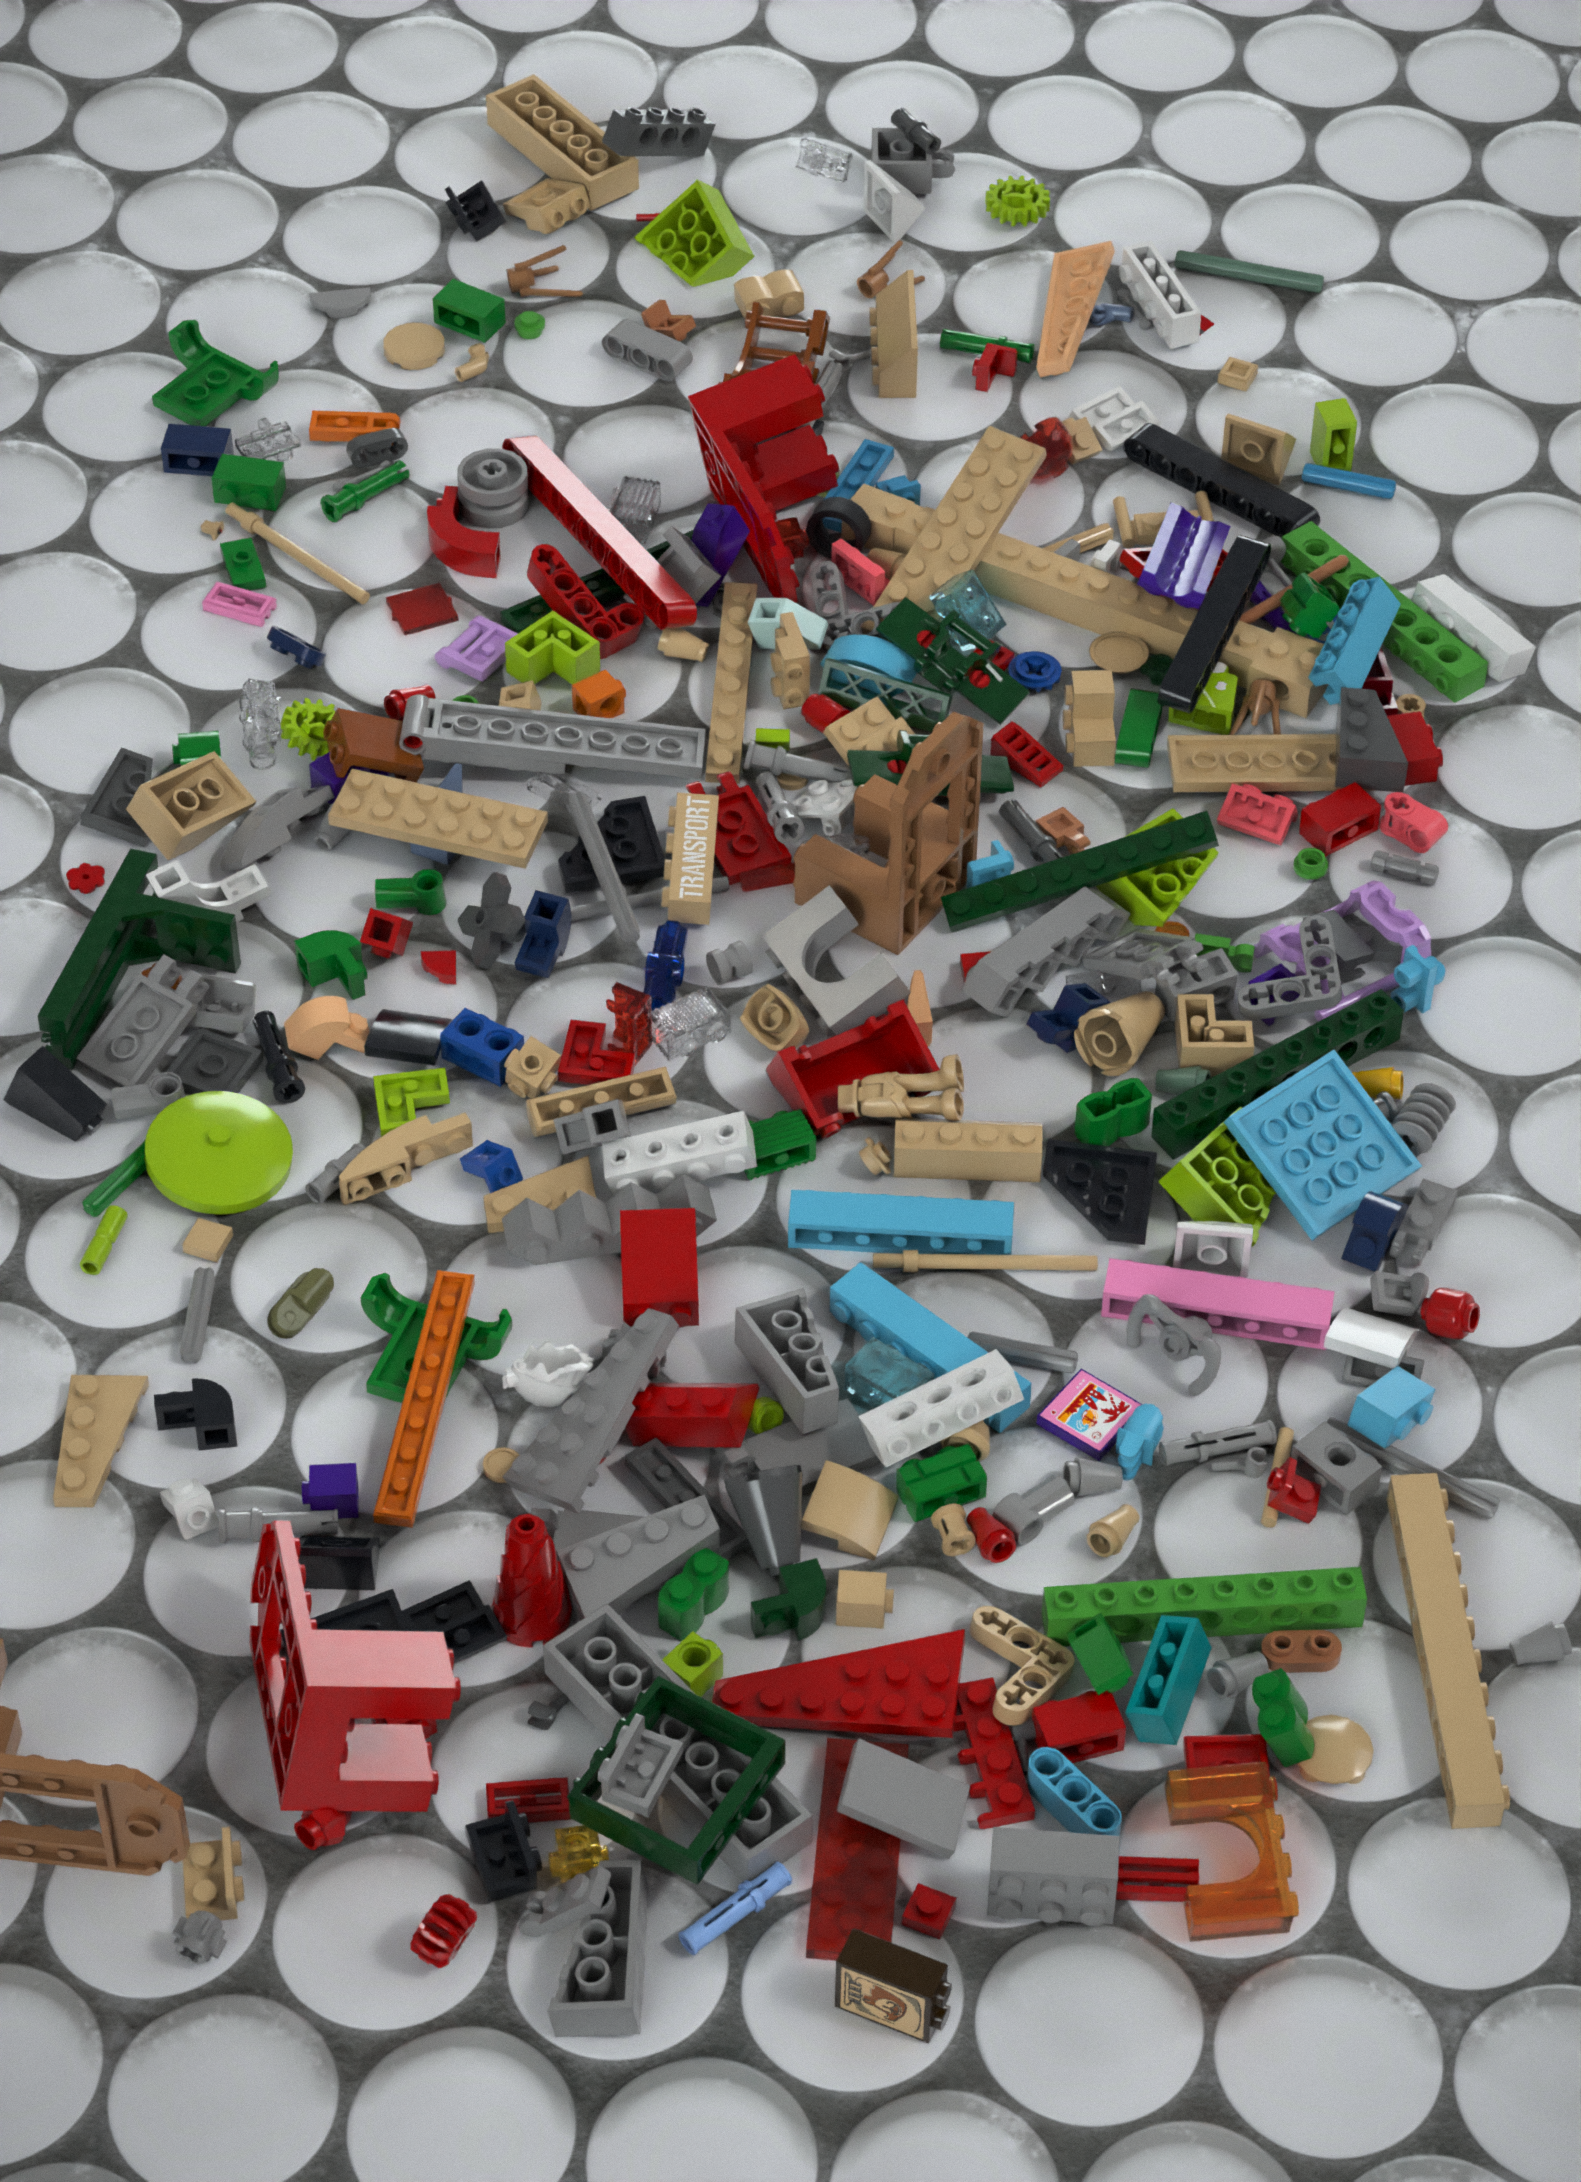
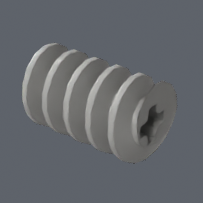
M1422 1083L1415 1086L1410 1096L1404 1102V1106L1399 1110L1398 1115L1392 1122V1126L1416 1158L1431 1149L1432 1143L1438 1137V1133L1444 1128V1124L1448 1121L1450 1114L1455 1110L1456 1102L1454 1097L1441 1086L1432 1083Z

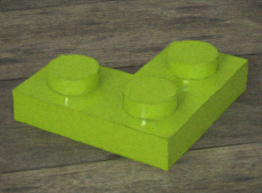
M445 1068L373 1076L381 1137L391 1130L416 1119L415 1108L450 1104Z

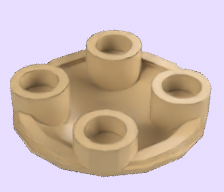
M1336 1715L1316 1716L1308 1720L1306 1726L1314 1739V1753L1312 1758L1297 1763L1300 1767V1775L1309 1782L1321 1781L1331 1784H1357L1361 1782L1365 1777L1366 1770L1371 1765L1374 1752L1371 1738L1362 1726L1349 1718Z

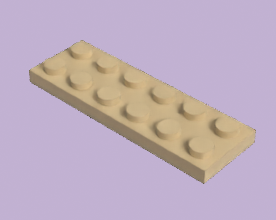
M1336 734L1168 735L1167 738L1173 792H1229L1232 783L1239 786L1249 784L1257 787L1261 792L1335 791L1340 788L1342 789V787H1335Z
M351 769L328 814L329 825L526 869L548 822V812Z

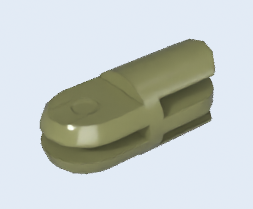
M314 1268L309 1272H304L292 1283L271 1308L267 1316V1325L273 1335L280 1339H289L301 1332L330 1297V1292L334 1288V1278L331 1273L324 1268Z

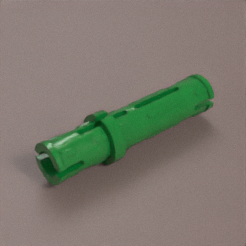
M946 328L942 330L943 333L940 336V348L953 349L981 355L987 343L1016 349L1017 361L1029 364L1032 362L1034 355V344L1008 340L1006 336H1000L999 338Z

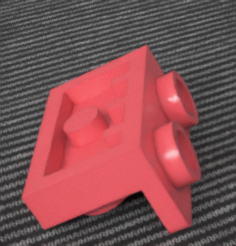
M842 538L832 543L831 562L841 571L844 584L874 606L890 582L885 577V571Z
M1232 783L1217 817V823L1282 846L1291 822L1297 821L1298 812L1293 801L1285 796L1274 795V797L1263 794L1255 786L1249 784L1239 786Z

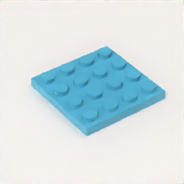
M1335 1050L1330 1051L1232 1114L1223 1122L1312 1241L1354 1214L1369 1191L1382 1195L1422 1167L1421 1163Z

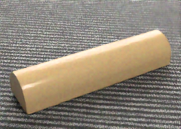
M661 1067L528 1099L526 1101V1109L534 1137L556 1133L553 1119L582 1112V1108L619 1099L623 1101L626 1115L675 1104L677 1097L667 1068Z

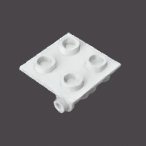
M852 779L835 783L819 780L811 783L808 789L792 803L798 811L799 818H821L824 833L829 836L838 835L845 825H848L854 819L855 803L853 802V796L858 787L853 786Z

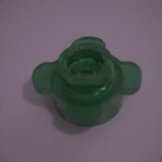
M1154 654L1149 657L1147 663L1140 667V672L1150 678L1151 684L1161 686L1173 659L1165 654Z

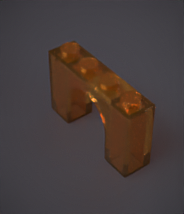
M1266 1762L1168 1770L1164 1790L1170 1826L1209 1822L1230 1824L1248 1835L1259 1855V1864L1256 1869L1240 1880L1187 1886L1183 1905L1189 1941L1289 1933L1293 1917H1298L1299 1904L1296 1892L1289 1891L1287 1878L1292 1876L1291 1859L1288 1852H1282L1280 1840L1285 1838L1284 1820L1282 1814L1276 1815L1274 1801L1278 1800L1277 1782L1275 1776L1269 1777Z

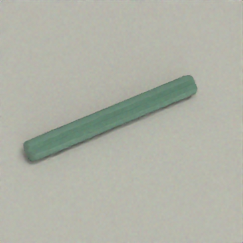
M1183 250L1177 251L1175 256V267L1185 270L1320 293L1324 284V276Z

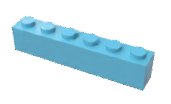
M791 1190L788 1248L875 1253H903V1250H918V1254L1011 1255L1014 1202Z
M861 1262L830 1287L829 1311L839 1322L846 1323L858 1331L867 1342L879 1346L895 1362L902 1363L911 1369L925 1383L988 1353ZM1015 1371L1014 1373L1024 1400L984 1419L985 1424L998 1433H1001L1030 1407L1032 1383Z

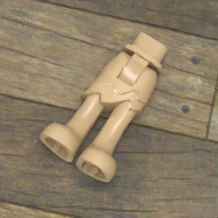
M958 1054L943 1057L940 1070L924 1074H899L896 1071L891 1073L885 1072L866 1076L861 1081L855 1079L852 1085L838 1086V1110L840 1113L854 1112L856 1117L866 1115L870 1117L913 1119L911 1114L942 1115L948 1121H961L964 1113V1100L961 1092H964V1077L960 1057ZM943 1091L940 1095L927 1097H909L907 1092Z

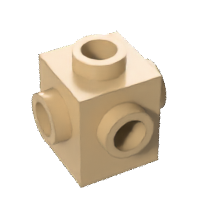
M530 1036L520 1051L515 1048L504 1063V1067L507 1068L505 1082L508 1083V1087L513 1093L523 1098L526 1096L531 1099L536 1098L541 1092L547 1094L558 1078L555 1073L559 1068L561 1055Z

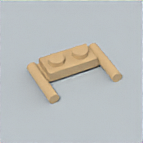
M1205 491L1197 492L1195 500L1198 510H1190L1188 512L1196 518L1198 515L1201 516V520L1214 521L1207 493ZM1122 496L1115 497L1113 499V506L1123 547L1131 548L1135 544H1154L1166 512L1134 514V520L1130 521L1125 498Z

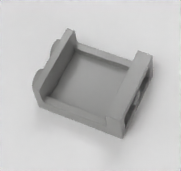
M670 526L663 536L671 546L662 554L657 562L689 594L696 604L717 582L721 575L689 537L673 526ZM627 594L624 596L628 603L636 604ZM644 613L643 622L654 630L656 625Z

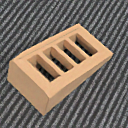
M914 970L907 1007L927 1046H930V1043H932L933 1021L924 975L921 970Z

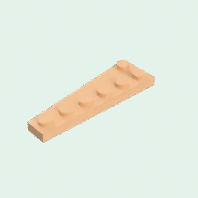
M1112 241L1054 253L1036 366L1040 377L1056 376L1070 371L1115 253Z

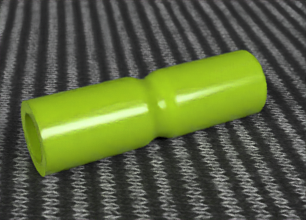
M115 1205L107 1208L96 1229L95 1236L91 1239L79 1263L80 1268L85 1273L90 1275L100 1274L112 1250V1244L116 1242L128 1218V1214L123 1208Z

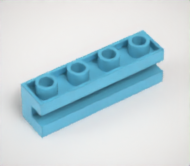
M1380 576L1367 580H1358L1350 587L1346 600L1338 612L1336 621L1328 633L1325 644L1316 658L1314 667L1308 677L1315 687L1328 684L1323 697L1330 705L1339 703L1341 687L1362 688L1401 605Z

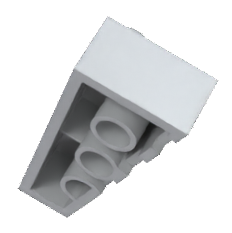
M804 1288L737 1307L735 1311L734 1343L801 1433L805 1434L837 1424L839 1387L829 1358L825 1356L823 1351V1341L820 1333L816 1331L814 1316L811 1308H808Z
M705 1495L556 1550L557 1561H560L563 1578L567 1584L570 1599L579 1621L605 1604H608L618 1615L628 1610L627 1606L645 1594L648 1596L659 1589L660 1584L673 1575L681 1574L686 1562L696 1552L704 1548L712 1551L718 1549L720 1528Z
M641 1859L599 1861L598 1866L600 1865L610 1871L611 1877L601 1909L582 1918L579 1928L576 1927L571 1941L573 1945L567 1964H563L558 1979L560 1984L555 1998L552 1997L547 2010L555 2037L640 2034L649 1888Z

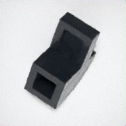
M194 1378L192 1379L193 1391H173L154 1395L158 1431L195 1427L199 1451L237 1447L232 1399L227 1390L220 1384L207 1379Z

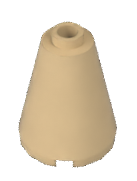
M1143 991L1087 1011L1079 1018L1078 1028L1074 1031L1076 1047L1083 1060L1090 1067L1095 1064L1103 1069L1101 1073L1107 1076H1119L1129 1071L1139 1059L1165 1016V1008L1162 1001L1155 994Z

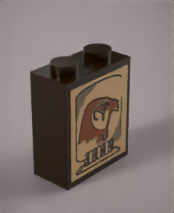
M853 1928L836 1961L835 2007L929 2044L935 2030H943L950 2014L951 2007L946 2005L952 1989V1984L947 1982L948 1964Z

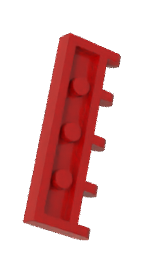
M993 1677L960 1683L957 1702L960 1715H956L954 1732L965 1730L970 1748L958 1752L959 1763L961 1765L975 1763L980 1782L969 1785V1796L973 1799L985 1797L990 1811L977 1817L980 1829L1034 1820L1035 1818L1034 1805L1009 1726L1001 1723L993 1714V1704L997 1693Z

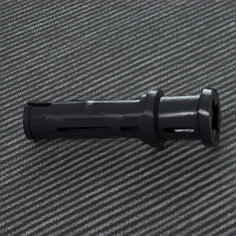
M271 1011L258 1012L254 1016L255 1020L252 1022L268 1061L265 1072L268 1079L274 1084V1097L281 1103L295 1102L305 1093L304 1082L297 1076L298 1066L296 1060L288 1055L274 1013Z

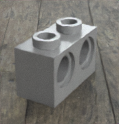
M1222 948L1198 956L1200 960L1207 959L1209 964L1208 967L1198 972H1188L1182 963L1168 969L1171 974H1179L1181 981L1171 986H1159L1156 982L1155 995L1162 1001L1165 1014L1170 1022L1175 1021L1177 994H1213L1214 1006L1234 999L1238 973Z

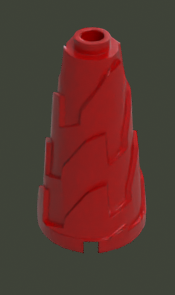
M522 1514L512 1519L506 1526L504 1554L501 1555L500 1575H496L495 1596L491 1609L505 1631L507 1641L517 1646L533 1648V1641L543 1640L544 1645L566 1631L572 1617V1605L568 1587L563 1578L560 1561H557L555 1545L547 1532L545 1522L536 1515Z

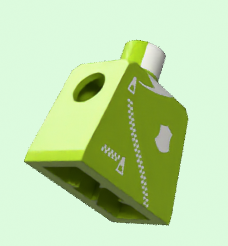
M1218 662L1193 712L1190 714L1169 707L1168 722L1221 735H1229L1232 727L1238 677L1229 673V668L1226 664Z

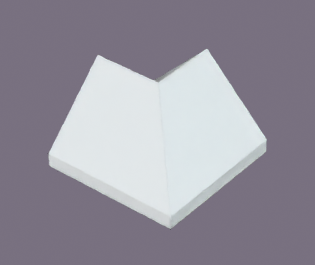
M871 160L865 162L864 212L895 243L901 240L926 207L908 189Z
M1220 1221L1178 1222L1173 1268L1247 1278L1253 1237L1252 1224Z

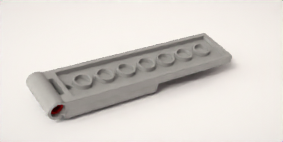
M416 694L407 699L399 745L402 750L414 755L423 752V759L435 760L442 763L471 764L477 767L507 768L511 771L525 770L541 772L547 775H564L566 764H571L579 767L607 768L613 771L625 770L643 772L648 775L661 774L677 776L683 779H701L706 729L433 699Z

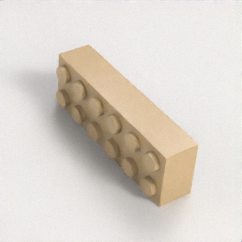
M535 74L486 95L487 125L553 180L583 184L591 206L588 208L590 211L639 189L638 159L635 156H619L602 143L605 132Z

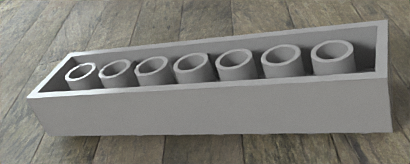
M605 1604L543 1645L545 1674L608 1741L612 1738L614 1727L619 1719L622 1717L627 1718L634 1709L635 1701L640 1691L645 1693L658 1675L694 1693L608 1604ZM663 1713L650 1731L682 1742L683 1754L665 1785L661 1796L698 1834L752 1758ZM775 1777L721 1852L719 1858L742 1882L745 1880L752 1881L771 1867L774 1862L778 1861L783 1864L812 1843L813 1815Z

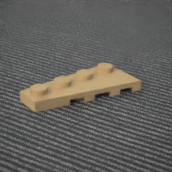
M71 1375L53 1494L55 1507L95 1506L111 1471L113 1457L116 1452L120 1451L128 1424L133 1422L138 1411L137 1404L141 1396L145 1395L148 1389V1376Z

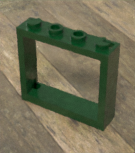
M658 1675L645 1693L640 1691L635 1701L634 1709L628 1717L619 1719L614 1727L612 1738L605 1747L600 1746L595 1751L590 1761V1767L582 1778L578 1776L573 1780L574 1788L567 1796V1799H569L570 1818L698 1885L785 1765L786 1740ZM636 1713L644 1716L645 1729L651 1730L664 1713L752 1758L688 1848L597 1802L602 1796L601 1782L598 1781V1772L601 1764L606 1757L612 1758L616 1750V1740L621 1728L624 1725L629 1726Z

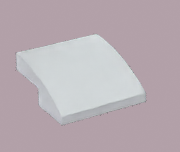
M1121 386L1072 409L1069 416L1074 421L1086 417L1100 446L1110 451L1122 446L1124 441L1144 424L1153 423L1157 426L1161 424L1143 401L1135 404Z
M1345 1307L1339 1312L1325 1336L1324 1348L1394 1369L1399 1365L1402 1357L1407 1356L1418 1329Z

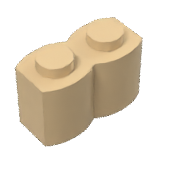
M777 270L764 277L751 276L734 283L735 302L744 320L746 319L747 311H752L753 302L761 304L764 309V316L789 317L804 310V292L792 270Z

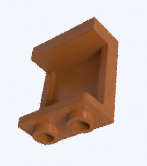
M337 708L332 719L328 720L325 724L323 735L324 739L327 740L330 762L333 763L336 777L344 778L350 766L354 765L394 773L397 779L417 783L424 770V765L420 754L414 755L400 748L399 740L403 721Z

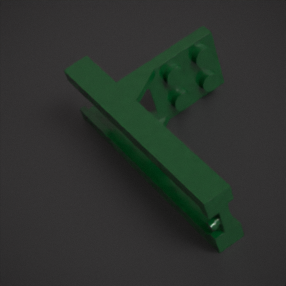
M130 848L37 1015L40 1031H44L41 1042L50 1043L46 1044L45 1048L71 1071H73L78 1061L76 1059L88 1043L129 966L159 961L163 954L180 962L236 973L241 965L235 914L158 898L155 893L152 896L143 894L149 884L146 874L158 868L157 854ZM154 920L158 939L146 936Z

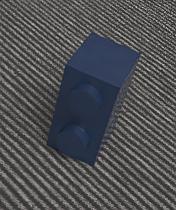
M169 423L161 445L164 473L212 477L221 455L234 454L230 428Z

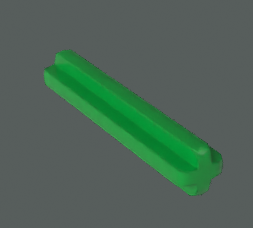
M145 1140L82 1201L83 1210L87 1214L98 1217L146 1170Z

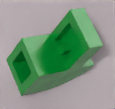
M325 930L294 941L297 966L311 987L338 978L352 1000L365 996L364 980L368 979V974L362 962L361 943L354 936L342 931Z

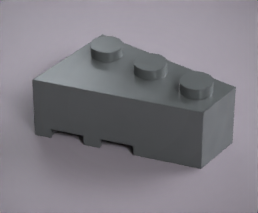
M1341 687L1336 723L1335 787L1344 788L1356 782L1366 790L1403 793L1408 761L1376 691Z

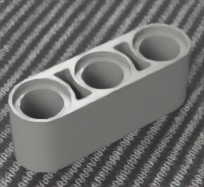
M628 319L619 322L602 338V347L610 357L668 382L674 380L693 360L690 349L682 342Z

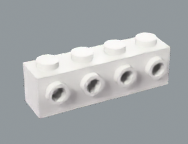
M1147 241L1123 247L1122 265L1119 267L1120 279L1131 290L1133 299L1140 303L1146 318L1155 325L1159 337L1165 340L1170 349L1199 342L1201 311L1153 242Z
M1439 575L1417 583L1411 601L1488 662L1487 675L1500 682L1525 674L1536 648L1532 643L1447 575Z
M744 1111L602 1143L604 1176L613 1196L630 1182L648 1191L665 1189L682 1174L696 1181H703L710 1177L727 1173H739L745 1169L757 1167L753 1130Z

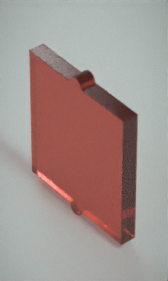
M440 583L386 597V603L392 612V620L397 621L404 636L459 621L458 614L452 606V598L447 597Z

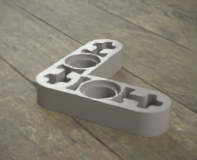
M823 561L818 563L811 572V584L816 615L828 622L822 642L828 650L834 642L831 637L834 636V631L836 630L840 632L837 634V638L849 635L848 633H851L848 628L849 626L854 635H869L887 640L886 637L876 631V628L881 623L880 618L885 619L900 602H893L849 614L844 578L841 571L833 562ZM827 573H831L829 586L832 590H827L826 585L822 581ZM828 601H839V606L835 612H823V608ZM869 620L875 622L871 632L867 634L859 633V627L863 622Z
M1312 915L1305 918L1299 926L1306 975L1252 983L1240 989L1237 997L1239 1011L1242 1016L1250 1020L1266 1019L1335 1007L1341 1001V980L1332 928L1328 919L1320 915ZM1313 930H1319L1321 944L1314 945ZM1319 956H1325L1331 960L1324 967H1315L1311 964L1312 960ZM1327 979L1330 993H1322L1320 980ZM1286 991H1296L1300 994L1296 1000L1291 1002L1283 1001L1280 998ZM1269 995H1273L1274 1003H1270ZM1257 998L1258 1004L1251 1005L1250 999Z

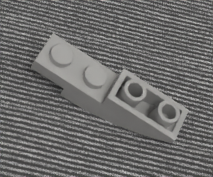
M330 786L308 788L303 792L300 787L282 789L266 798L249 814L233 835L220 863L222 871L237 869L239 872L253 864L257 866L256 860L261 857L267 858L279 853L282 850L280 845L292 839L289 829L300 824L299 818L304 815L308 817L324 810L323 804L334 798Z

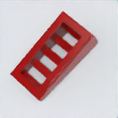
M1013 721L995 733L991 738L990 755L1007 757L1009 768L1039 787H1043L1064 769V765ZM1044 765L1045 767L1039 772L1036 770L1039 766Z

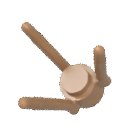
M901 240L897 241L874 266L857 279L858 289L865 297L871 299L887 286L889 277L883 268L895 257L896 251L903 245ZM923 275L915 277L914 285L924 281L925 277Z
M562 245L525 262L515 263L514 268L506 269L511 293L519 292L520 297L530 295L581 297L583 295L582 291L530 288V286L535 285L534 277L559 270L557 265L532 270L530 266L564 252L566 246Z
M1258 679L1251 683L1249 694L1243 697L1242 706L1229 735H1234L1240 728L1248 709L1253 712L1252 726L1258 724L1260 715H1265L1271 711L1273 734H1281L1279 719L1280 701L1275 698L1277 689L1272 682Z

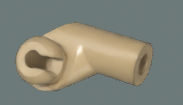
M482 343L470 346L468 349L471 355L469 362L455 368V375L460 382L475 377L486 370L489 353L485 351V346Z

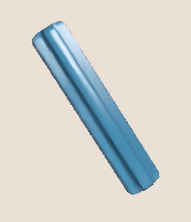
M1311 463L1305 464L1302 471V481L1387 499H1392L1396 490V482L1394 480Z

